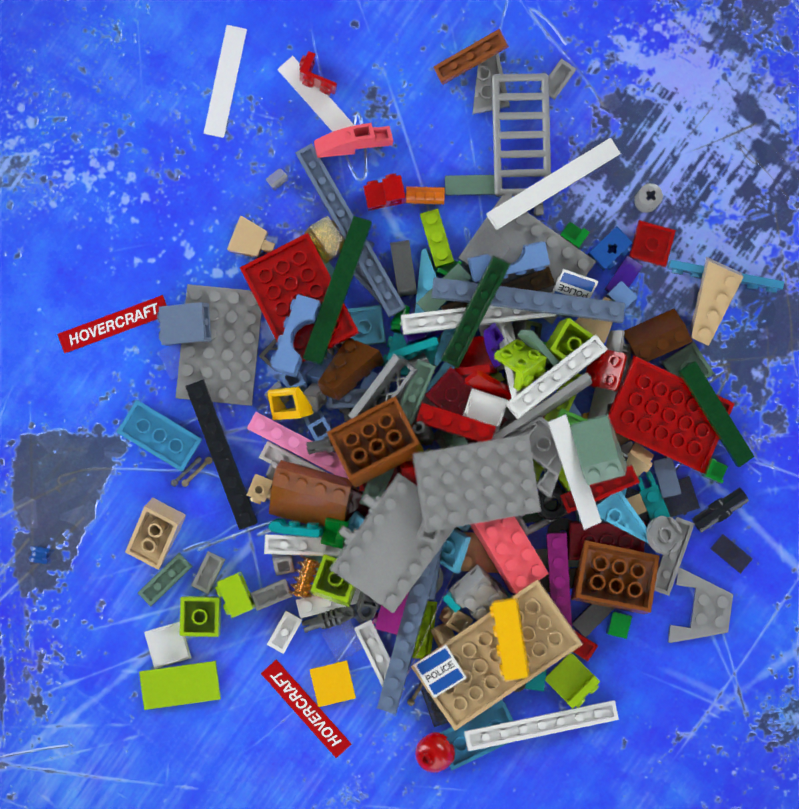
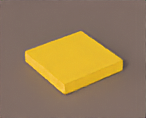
M347 660L310 669L318 707L356 698Z

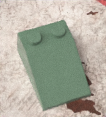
M608 414L571 424L581 469L588 485L625 475L627 463Z

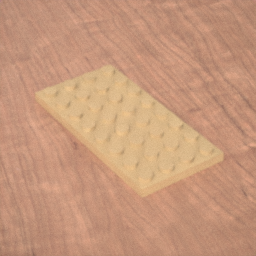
M538 579L511 597L518 598L530 672L528 678L505 681L504 676H501L499 664H502V660L496 651V645L499 642L498 637H495L493 632V625H496L495 617L492 618L490 612L431 652L433 653L447 645L467 677L465 680L434 698L414 667V664L411 668L455 731L583 644Z

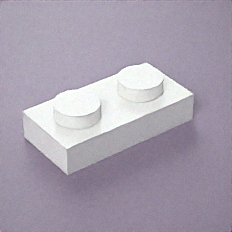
M285 611L267 645L284 654L303 619Z

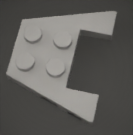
M540 416L511 436L529 434L532 459L547 470V473L536 487L550 498L558 479L562 462L549 423Z
M679 568L675 585L695 588L690 627L670 625L667 642L673 643L728 633L733 594Z

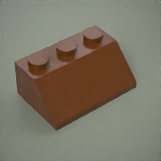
M674 308L624 331V338L626 343L630 345L632 356L647 362L693 342L684 322Z

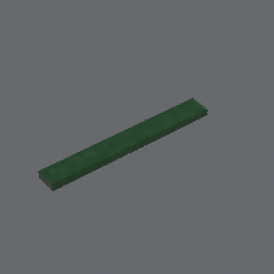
M353 216L303 356L304 360L319 365L323 363L372 226V221Z

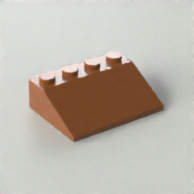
M396 396L326 432L350 482L355 488L412 459L414 453L424 452Z
M281 460L275 469L269 514L300 521V523L304 524L315 522L319 523V526H325L327 517L346 522L354 486L348 478Z
M585 540L573 582L571 600L640 614L651 613L660 555Z

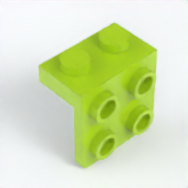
M519 339L512 341L494 354L496 360L516 372L513 388L518 391L528 387L532 382L545 374L547 357L537 350L530 348Z
M569 653L545 678V681L572 709L575 706L579 708L585 702L584 697L588 693L593 694L599 688L598 683L600 682L572 653Z

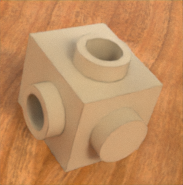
M635 442L627 453L629 457L626 463L627 466L632 464L636 475L639 477L643 472L647 473L652 467L653 463L651 460L654 454Z
M255 474L247 496L251 497L250 501L261 504V501L266 502L267 499L270 500L273 480Z

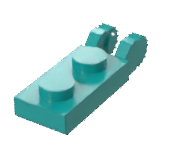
M434 336L388 352L386 359L389 361L394 354L406 355V358L418 355L417 351L424 349L425 352L436 349L435 345L439 344L437 337Z
M651 471L646 473V477L651 485L649 488H644L643 480L639 476L640 483L637 485L650 521L659 516L670 517Z
M279 518L268 524L269 531L288 535L318 538L323 535L325 526H319V523L309 522L306 525L300 524V521L295 520L287 523L285 519Z

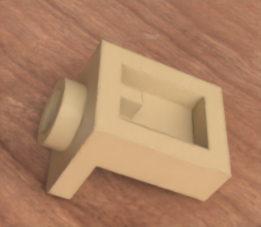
M448 605L443 608L439 616L445 625L458 633L469 627L473 621L470 616L461 610L454 612Z

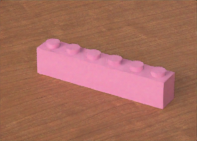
M255 412L247 427L248 430L334 475L348 478L336 453L322 451L309 455L306 442L313 441Z

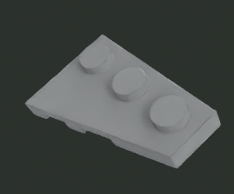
M499 53L478 65L472 115L492 111V76L494 74H503ZM499 82L500 93H507L505 82ZM500 101V109L510 107L509 101Z

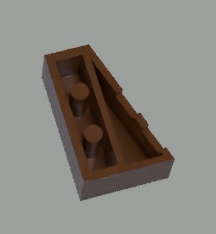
M352 338L345 340L317 382L322 394L338 401L357 386L356 383L364 376L368 377L371 374L370 371L384 363L380 350Z

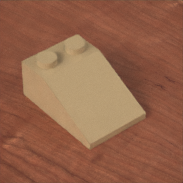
M152 498L143 508L125 553L159 570L182 527L186 515Z

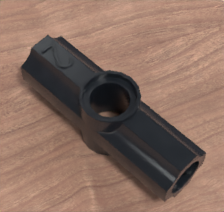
M739 487L724 498L721 497L711 503L707 509L694 516L692 521L699 532L702 533L715 523H719L731 516L733 511L749 501L748 497Z

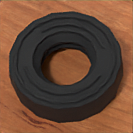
M558 486L554 487L552 495L558 501V505L554 510H549L545 507L544 500L547 496L538 490L541 512H537L538 515L548 520L558 519L563 516L566 508L560 495L565 493L564 490Z

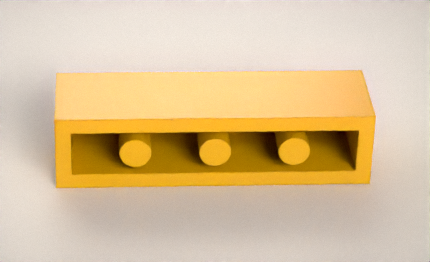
M518 598L494 600L493 606H490V614L492 618L495 617L496 625H493L494 636L498 637L499 642L496 645V651L502 660V664H499L500 674L504 676L505 681L528 678L530 672Z

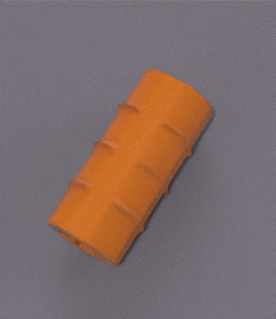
M406 186V204L444 205L445 187Z

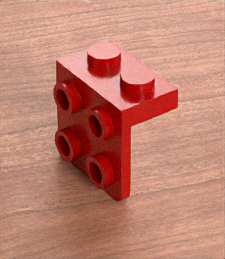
M308 51L306 56H302L299 64L300 81L309 88H313V86L320 88V92L326 95L335 94L337 83L311 73L315 65L316 54Z
M484 336L473 338L459 368L454 369L464 379L477 369L489 376L490 374L497 373V367H494L488 356Z
M607 350L590 363L585 372L588 373L592 380V384L589 387L617 391L627 355Z

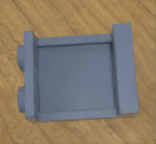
M198 302L159 307L157 318L160 323L159 339L161 345L172 346L173 344L212 342L209 303Z

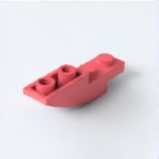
M372 123L339 129L314 141L317 158L355 154V149L393 145L390 126L373 128Z

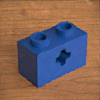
M616 226L587 255L595 260L596 264L603 271L606 268L610 270L618 263L615 260L620 255L624 257L631 250L629 246L633 242ZM608 246H609L610 248H611L612 246H614V247L616 248V249L614 250V253L612 252V253L609 254V253L607 252V251L609 250Z

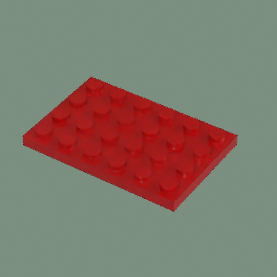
M308 233L240 267L276 341L284 333V321L286 317L290 316L292 311L290 310L292 300L296 299L297 294L318 300L322 305L331 280ZM343 304L328 349L359 334L345 304ZM315 324L305 325L298 330L294 337V349L302 359Z
M633 356L608 413L615 433L700 473H705L719 441V437L682 378ZM718 396L730 416L735 403Z

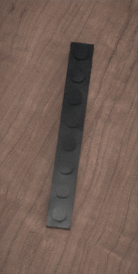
M204 379L185 386L239 530L257 524L258 521Z

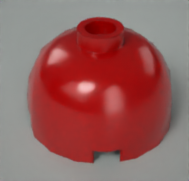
M431 732L419 741L416 746L415 756L421 768L431 773H438L447 769L452 764L455 750L453 744L449 743L445 735Z

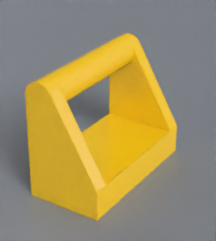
M299 387L268 390L273 420L296 419L313 414L311 404ZM293 395L296 408H286L279 396Z

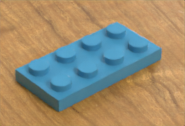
M137 399L117 430L118 434L181 472L184 471L203 440Z
M505 702L482 712L456 731L453 727L439 732L445 735L449 743H452L454 746L455 757L450 765L451 770L459 768L508 744L505 743L468 751L464 731L513 721Z

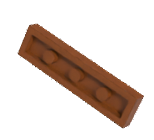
M498 29L433 66L440 82L444 85L507 49L509 45L502 31Z

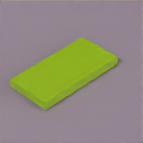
M216 660L139 671L144 710L221 699Z

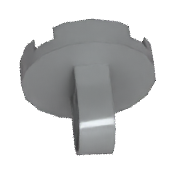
M659 516L648 524L646 531L648 545L655 552L662 555L671 554L677 551L682 544V541H680L682 530L673 518Z

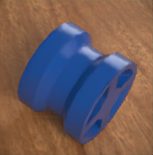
M30 547L31 556L28 559L29 562L48 563L46 557L50 548Z

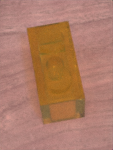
M328 215L309 226L304 232L309 234L325 264L340 255L345 240L338 232L335 222L330 220Z

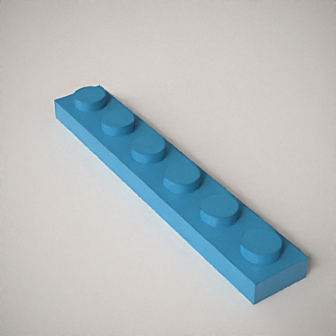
M670 260L667 269L672 270L671 273L683 275L684 272L691 274L690 277L701 279L705 266ZM742 273L743 279L741 284H746L747 288L758 289V287L766 288V292L777 293V291L782 290L784 287V281Z

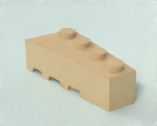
M706 257L689 332L691 338L709 346L743 279L741 272Z

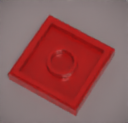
M639 220L629 257L666 267L676 230Z

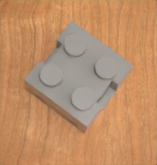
M478 564L449 589L455 602L463 609L465 607L468 608L471 616L476 620L490 612V606H493L494 600L508 598L502 585Z

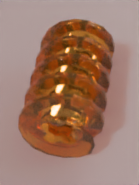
M300 555L304 561H298L297 564L302 568L295 569L299 576H293V579L297 583L290 584L294 591H288V593L302 598L312 597L313 594L308 590H311V583L315 579L313 575L317 574L318 570L316 568H319L320 562Z

